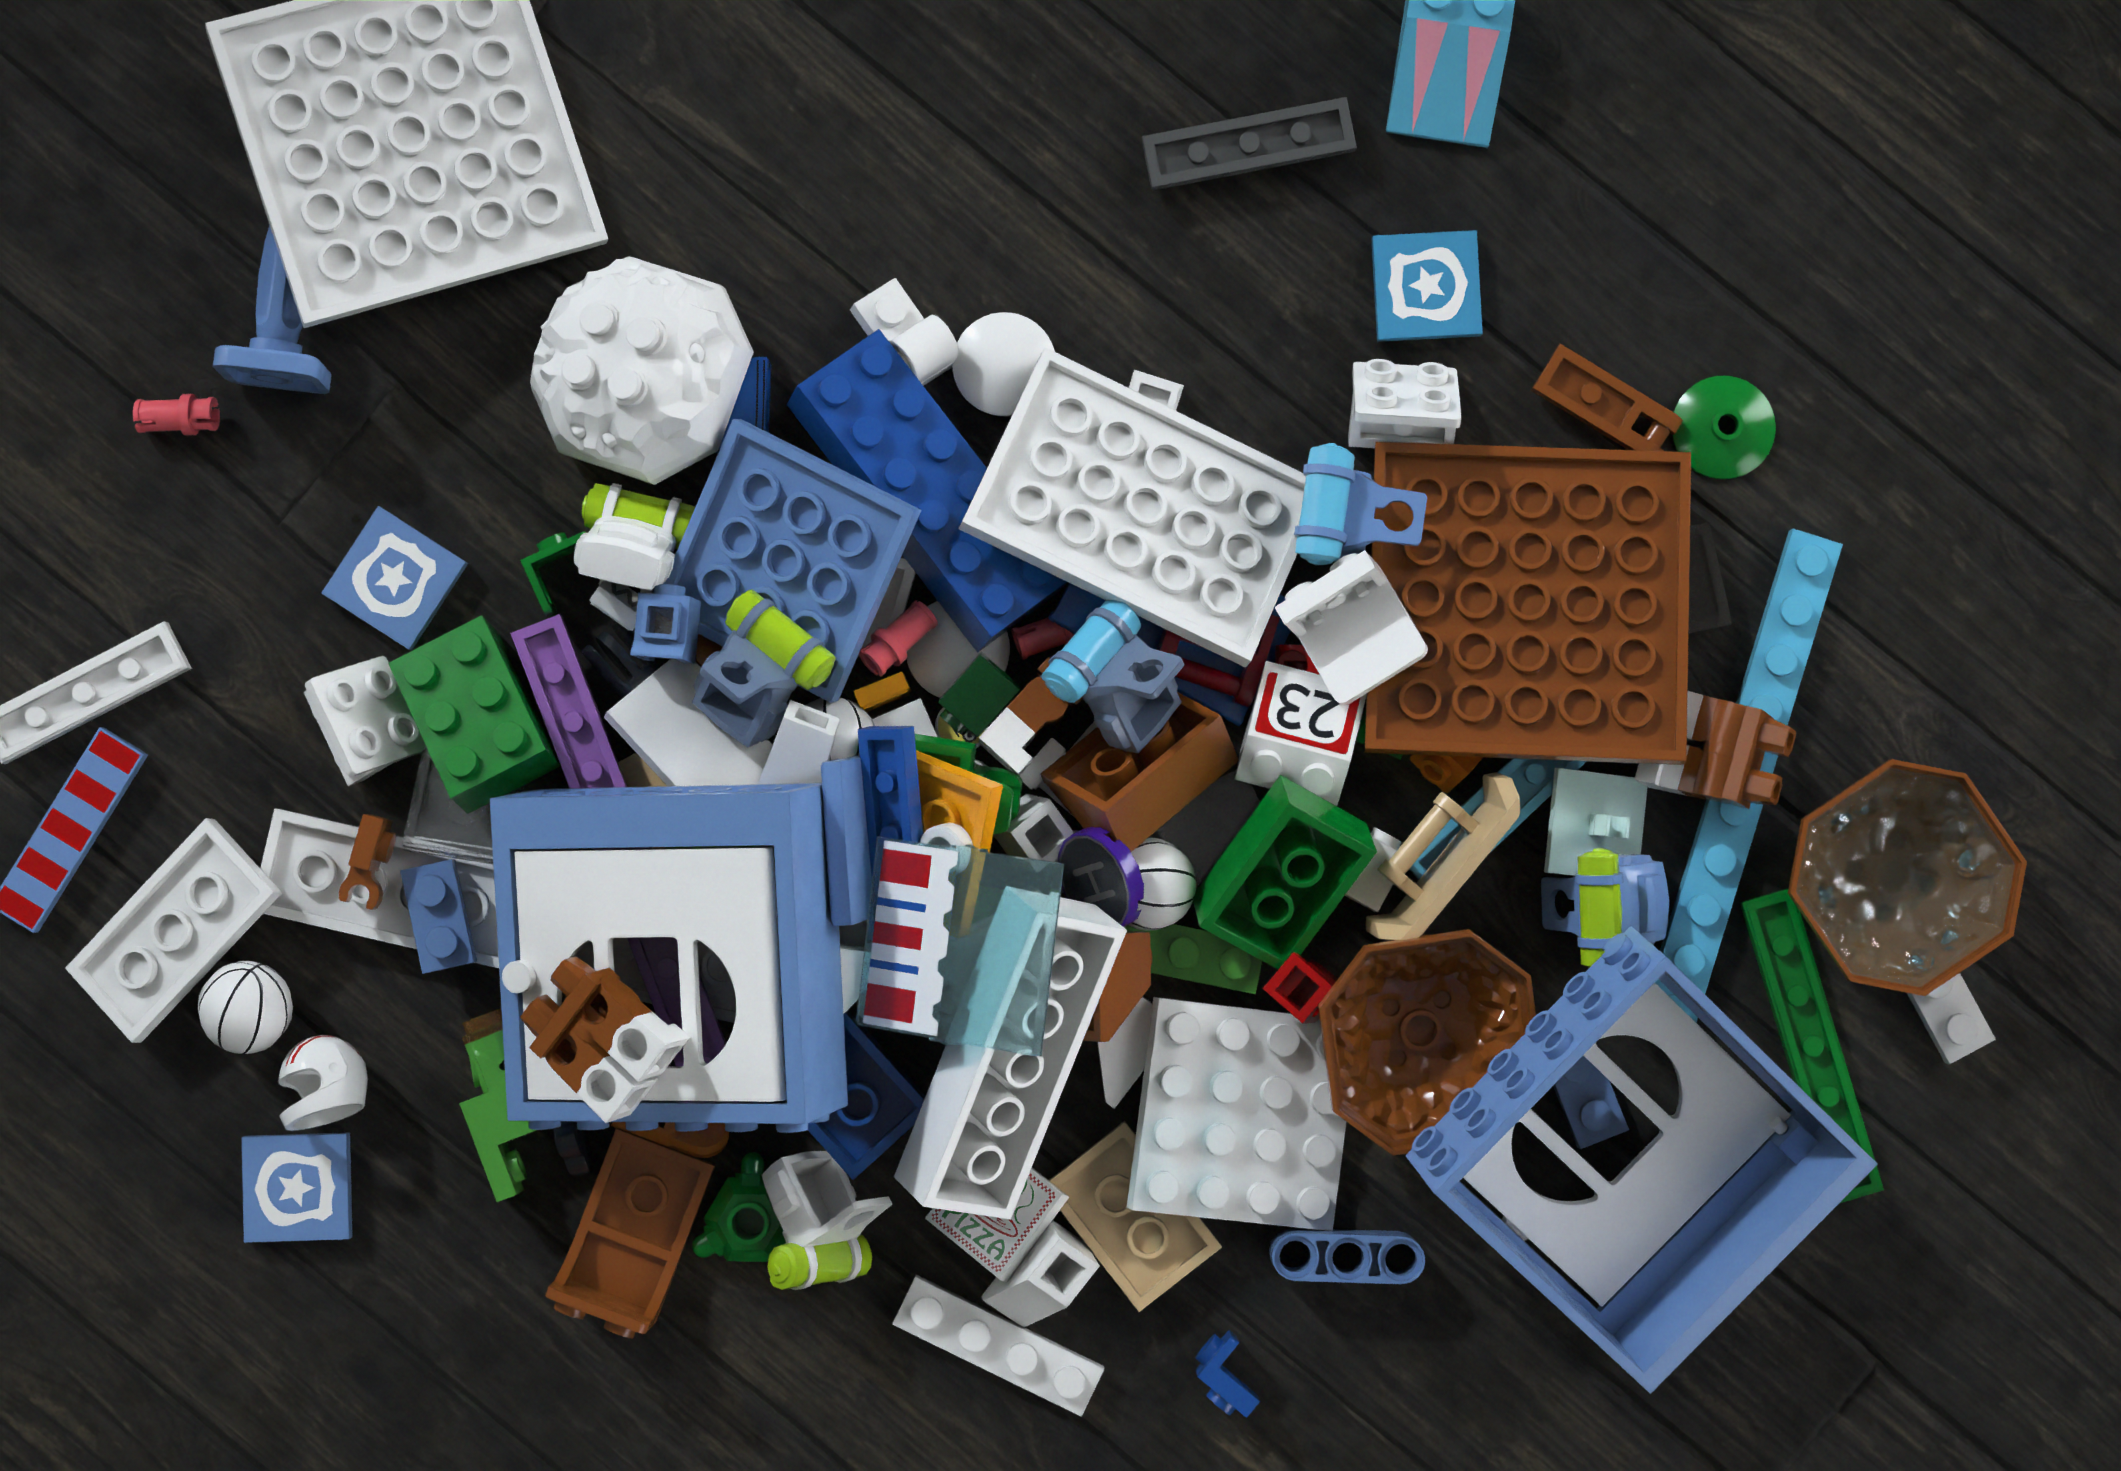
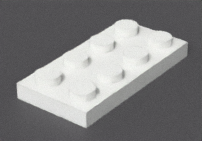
M205 818L65 969L131 1043H141L274 903L282 892L215 819Z

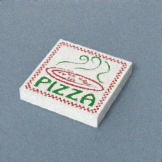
M1031 1168L1011 1220L932 1208L925 1219L999 1280L1007 1283L1068 1200L1069 1196L1035 1169Z

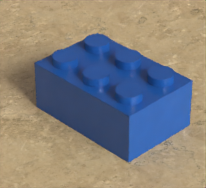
M848 1009L843 1014L848 1106L830 1113L828 1121L808 1123V1131L849 1177L854 1180L915 1125L926 1095Z

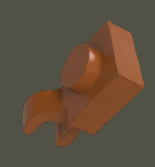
M363 814L348 863L351 866L349 874L339 889L340 901L350 902L354 888L358 885H363L369 891L366 908L376 910L381 904L383 890L375 877V871L379 870L381 862L387 864L392 856L396 842V833L390 832L393 820Z

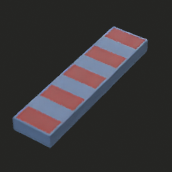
M99 727L0 887V913L32 933L40 931L148 754L106 728Z

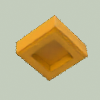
M903 672L854 690L860 708L866 712L909 696L911 692Z

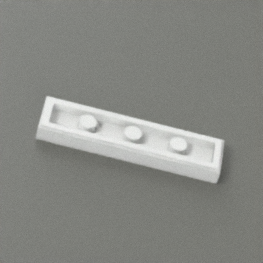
M164 621L0 705L1 764H8L192 669L169 623Z

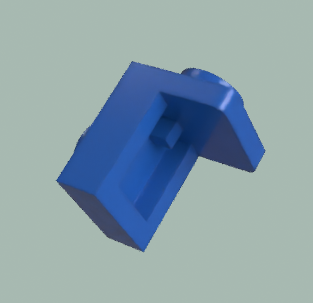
M1230 1330L1222 1338L1214 1334L1195 1357L1201 1363L1196 1369L1197 1377L1211 1388L1206 1396L1222 1411L1230 1416L1236 1409L1247 1418L1260 1402L1258 1395L1222 1365L1239 1344L1238 1337Z

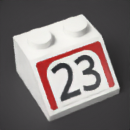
M1266 661L1240 749L1235 780L1271 788L1278 777L1282 775L1337 806L1351 762L1367 693L1348 705H1341L1333 698L1319 674Z

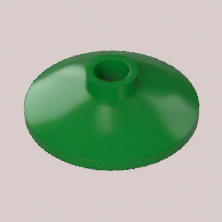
M1733 376L1706 378L1689 388L1675 406L1674 413L1683 422L1675 435H1672L1674 447L1677 452H1691V469L1705 477L1726 480L1748 474L1765 460L1772 448L1776 431L1772 407L1764 394L1746 380ZM1728 416L1734 420L1736 428L1733 434L1727 435L1719 430L1718 421L1720 417Z

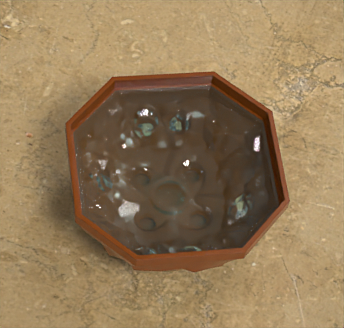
M1889 759L1801 819L1788 894L1847 981L1926 996L2014 936L2027 861L1966 773Z

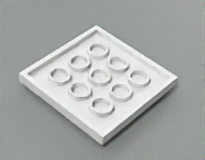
M1153 997L1127 1208L1135 1211L1333 1231L1346 1121L1335 1114L1331 1108L1320 1019L1315 1023L1302 1024L1291 1013Z

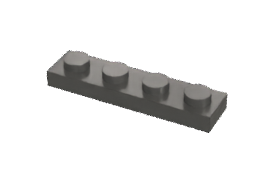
M1347 97L1142 136L1152 191L1355 152L1357 148Z

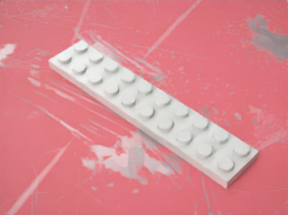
M274 809L260 869L278 887L282 894L263 914L417 949L400 870L455 859L477 962L474 963L499 968L493 858L396 836L395 847L387 864L381 862L379 870L375 871V877L383 890L382 902L376 910H370L366 908L369 891L363 885H358L354 888L350 902L339 900V889L349 874L351 866L348 863L359 827L283 809ZM614 938V972L621 978V982L638 995L642 1002L652 1004L628 939ZM698 940L699 973L715 1015L719 1020L735 1023L736 997L730 975L720 958L708 946ZM589 941L574 957H578L594 969L593 944Z

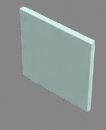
M1555 768L1544 872L1575 876L1578 873L1577 857L1583 855L1584 852L1593 851L1594 848L1608 849L1619 855L1641 854L1647 786L1634 780L1635 777Z

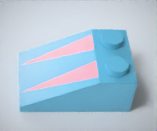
M1405 0L1386 133L1485 148L1489 147L1510 38L1515 0Z

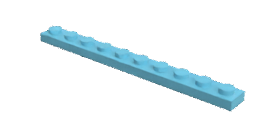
M1789 530L1736 701L1737 704L1762 709L1772 716L1774 720L1788 725L1843 544L1800 530ZM1765 752L1760 771L1773 774L1778 755ZM1710 800L1705 802L1667 926L1666 936L1660 952L1704 994L1707 990L1763 804L1751 803L1750 808L1746 809ZM1657 979L1655 983L1685 1013L1697 1022L1698 1017Z

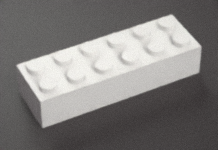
M1011 886L1008 887L894 1175V1178L923 1207L1011 1220L1127 932L1123 926L1095 904Z

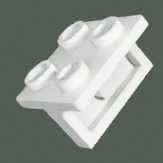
M1384 359L1353 363V397L1348 434L1349 447L1375 448V442L1454 444L1456 428H1460L1461 425L1458 376L1455 368H1447L1442 364L1434 362L1422 363L1419 366L1400 365Z
M384 656L322 674L305 682L306 691L304 694L348 786L362 782L390 764L420 754L427 749L389 667V662Z

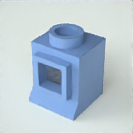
M661 584L654 587L653 594L638 593L634 642L630 655L646 661L663 658L675 659L685 664H695L701 601L685 596L686 587Z

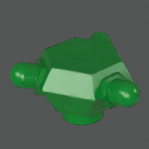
M749 1152L744 1155L741 1161V1173H735V1177H728L703 1218L706 1226L703 1227L704 1233L698 1235L692 1242V1251L696 1256L707 1258L716 1253L719 1257L723 1255L726 1261L768 1262L769 1254L773 1248L786 1243L782 1233L783 1228L773 1210L763 1182L762 1174L764 1173L765 1162L759 1153Z

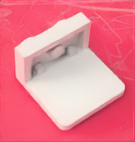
M1365 550L1358 555L1352 553L1338 559L1330 567L1328 574L1314 583L1305 582L1297 585L1286 594L1285 601L1275 607L1284 625L1301 641L1333 698L1341 705H1348L1424 658L1428 651L1427 644L1381 567Z

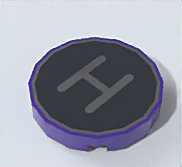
M1087 827L1072 834L1063 841L1058 853V876L1065 897L1095 904L1121 926H1128L1138 919L1141 910H1137L1138 901L1144 899V883L1139 866L1131 851L1120 839L1113 842L1105 835L1109 831L1101 827Z

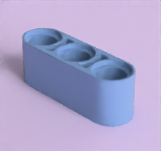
M1289 1228L1277 1233L1272 1239L1269 1248L1270 1260L1278 1274L1285 1279L1293 1281L1406 1284L1417 1279L1425 1266L1424 1251L1419 1243L1407 1233L1400 1231L1348 1229L1325 1231ZM1300 1241L1308 1247L1307 1259L1299 1267H1287L1280 1262L1281 1249L1288 1242ZM1347 1242L1359 1246L1361 1255L1355 1266L1349 1269H1341L1333 1264L1332 1257L1337 1246ZM1405 1244L1412 1249V1262L1403 1270L1395 1271L1389 1269L1386 1266L1385 1260L1387 1252L1394 1245Z

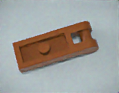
M1562 344L1557 346L1531 389L1535 394L1627 450L1663 451L1661 446L1668 435H1675L1683 422L1674 412ZM1639 415L1648 419L1651 423L1644 436L1631 429Z

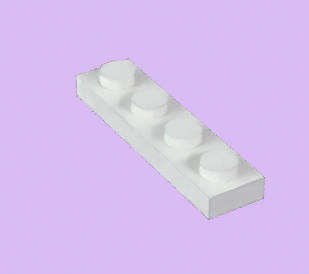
M918 1275L915 1276L892 1324L1081 1417L1104 1371L1103 1365L1025 1327L1022 1328L1017 1323Z

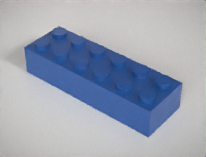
M880 329L797 385L787 406L832 465L922 510L902 555L977 653L1057 595L1068 583L1055 575L959 530L987 468Z

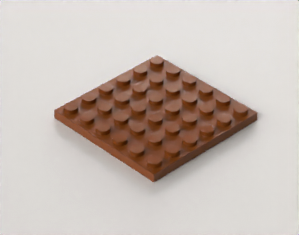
M1375 442L1374 481L1383 487L1420 492L1427 496L1420 545L1409 546L1373 542L1371 544V557L1381 567L1427 644L1428 651L1424 658L1367 693L1364 753L1684 765L1687 757L1691 452ZM1393 502L1384 509L1375 508L1374 519L1383 520L1385 526L1395 532L1403 531L1412 524L1413 512L1405 503Z

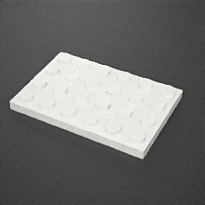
M1044 347L959 530L1106 601L1124 602L1133 609L1137 616L1246 668L1254 656L1297 556V553H1295L1297 537H1295L1294 532L1295 526H1299L1306 476H1303L1304 473Z

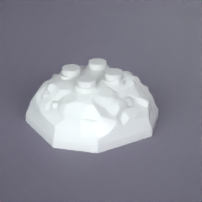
M630 256L616 259L608 267L601 270L587 272L584 280L566 288L563 295L557 298L548 320L541 326L542 333L534 352L530 379L532 392L558 452L653 485L717 452L754 353L726 289L722 285Z

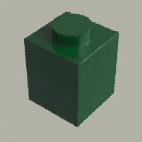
M981 651L940 697L938 703L945 708L940 716L962 736L970 730L979 737L1018 693L1021 686Z

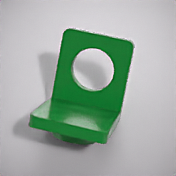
M586 531L567 538L565 532L550 536L536 544L539 552L520 560L544 614L550 618L558 615V611L538 568L575 552L577 540L582 534L587 533Z

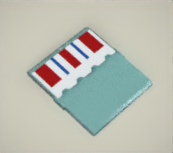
M877 836L856 1024L929 1037L930 1041L941 1042L944 1045L968 1044L1042 1057L1064 864L988 852V849L976 848L971 844L965 846L952 845L951 847Z

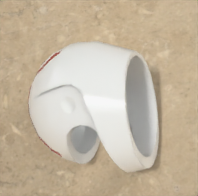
M328 1035L313 1036L305 1039L288 1052L282 1062L279 1084L296 1090L302 1099L280 1114V1119L287 1130H303L326 1125L350 1117L364 1109L368 1076L366 1064L360 1053L350 1043Z

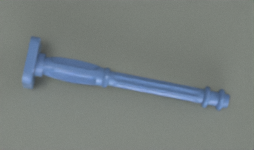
M269 225L258 275L256 299L257 337L250 339L249 347L232 345L216 347L213 368L227 381L241 385L319 394L329 393L331 383L330 371L318 358L302 354L303 346L297 344L303 325Z

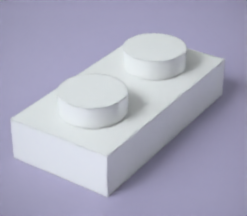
M1918 958L1912 962V967L1915 970H1923L1928 967L1929 963L1924 958ZM1960 973L1926 996L1907 993L1945 1063L1951 1064L1996 1040Z

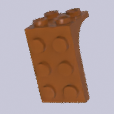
M616 1128L571 1247L558 1275L547 1289L545 1296L556 1301L554 1309L577 1319H584L587 1313L606 1320L604 1328L623 1337L634 1338L636 1332L646 1334L658 1319L716 1164Z

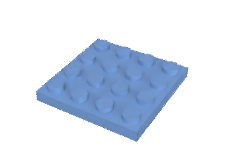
M733 419L675 554L673 570L670 577L663 584L686 587L685 596L701 601L698 634L721 646L725 645L727 638L732 633L731 629L725 624V621L727 619V612L735 598L753 589L764 599L768 598L774 602L780 611L811 636L817 637L825 644V648L835 655L836 660L829 677L818 687L807 691L830 703L836 702L841 696L922 510L742 419ZM657 608L658 613L673 620L674 609Z

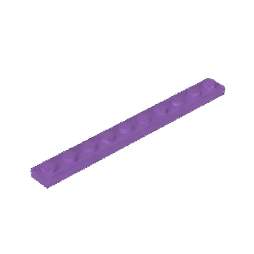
M558 614L510 633L569 788L628 787L563 616ZM651 847L593 848V850H607V849H652V848H651ZM674 937L627 938L656 1015L667 1025L675 1023L682 1029L677 940ZM699 973L703 1059L708 1064L725 1047L726 1041ZM683 1047L673 1059L676 1066L684 1065Z

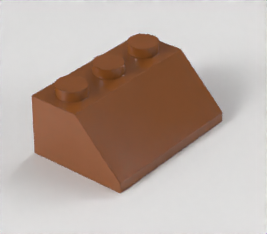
M1179 692L1177 693L1181 704L1163 728L1139 753L1126 752L1109 746L1100 729L1096 727L1067 751L1065 755L1061 756L1040 774L1043 782L1084 829L1087 827H1101L1109 831L1105 835L1113 842L1120 839L1131 852L1239 761L1221 715Z

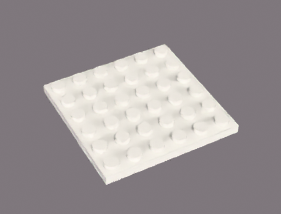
M293 0L205 23L206 32L303 328L607 243L608 236L530 0Z

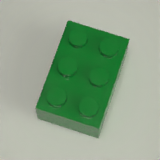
M483 615L388 663L450 799L467 814L490 803V798L504 796L561 767L559 759L499 633Z
M1280 775L1196 890L1193 904L1199 927L1279 969L1293 952L1299 955L1302 954L1377 853L1367 823Z

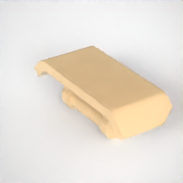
M1498 772L1484 774V802L1472 816L1443 792L1433 801L1435 804L1390 860L1385 859L1377 869L1404 892L1406 896L1392 913L1367 916V932L1378 939L1396 941L1418 938L1425 932L1520 815V796L1512 778ZM1452 819L1461 827V830L1415 884L1405 875L1406 872L1449 820Z

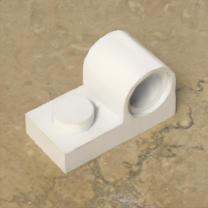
M896 278L854 303L850 309L868 336L878 329L881 330L923 386L951 369L958 357V345L948 326L935 315H930L924 319Z

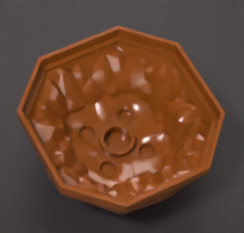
M1470 929L1421 935L1418 938L1401 941L1393 940L1364 945L1318 1005L1331 1108L1335 1114L1391 1155L1407 1154L1412 1149V1144L1419 1133L1427 1127L1435 1126L1450 1111L1449 1108L1453 1099L1464 1089L1472 1088L1487 1073V1068L1492 1059L1501 1051L1510 1049L1525 1034L1528 1023L1536 1015L1531 975Z

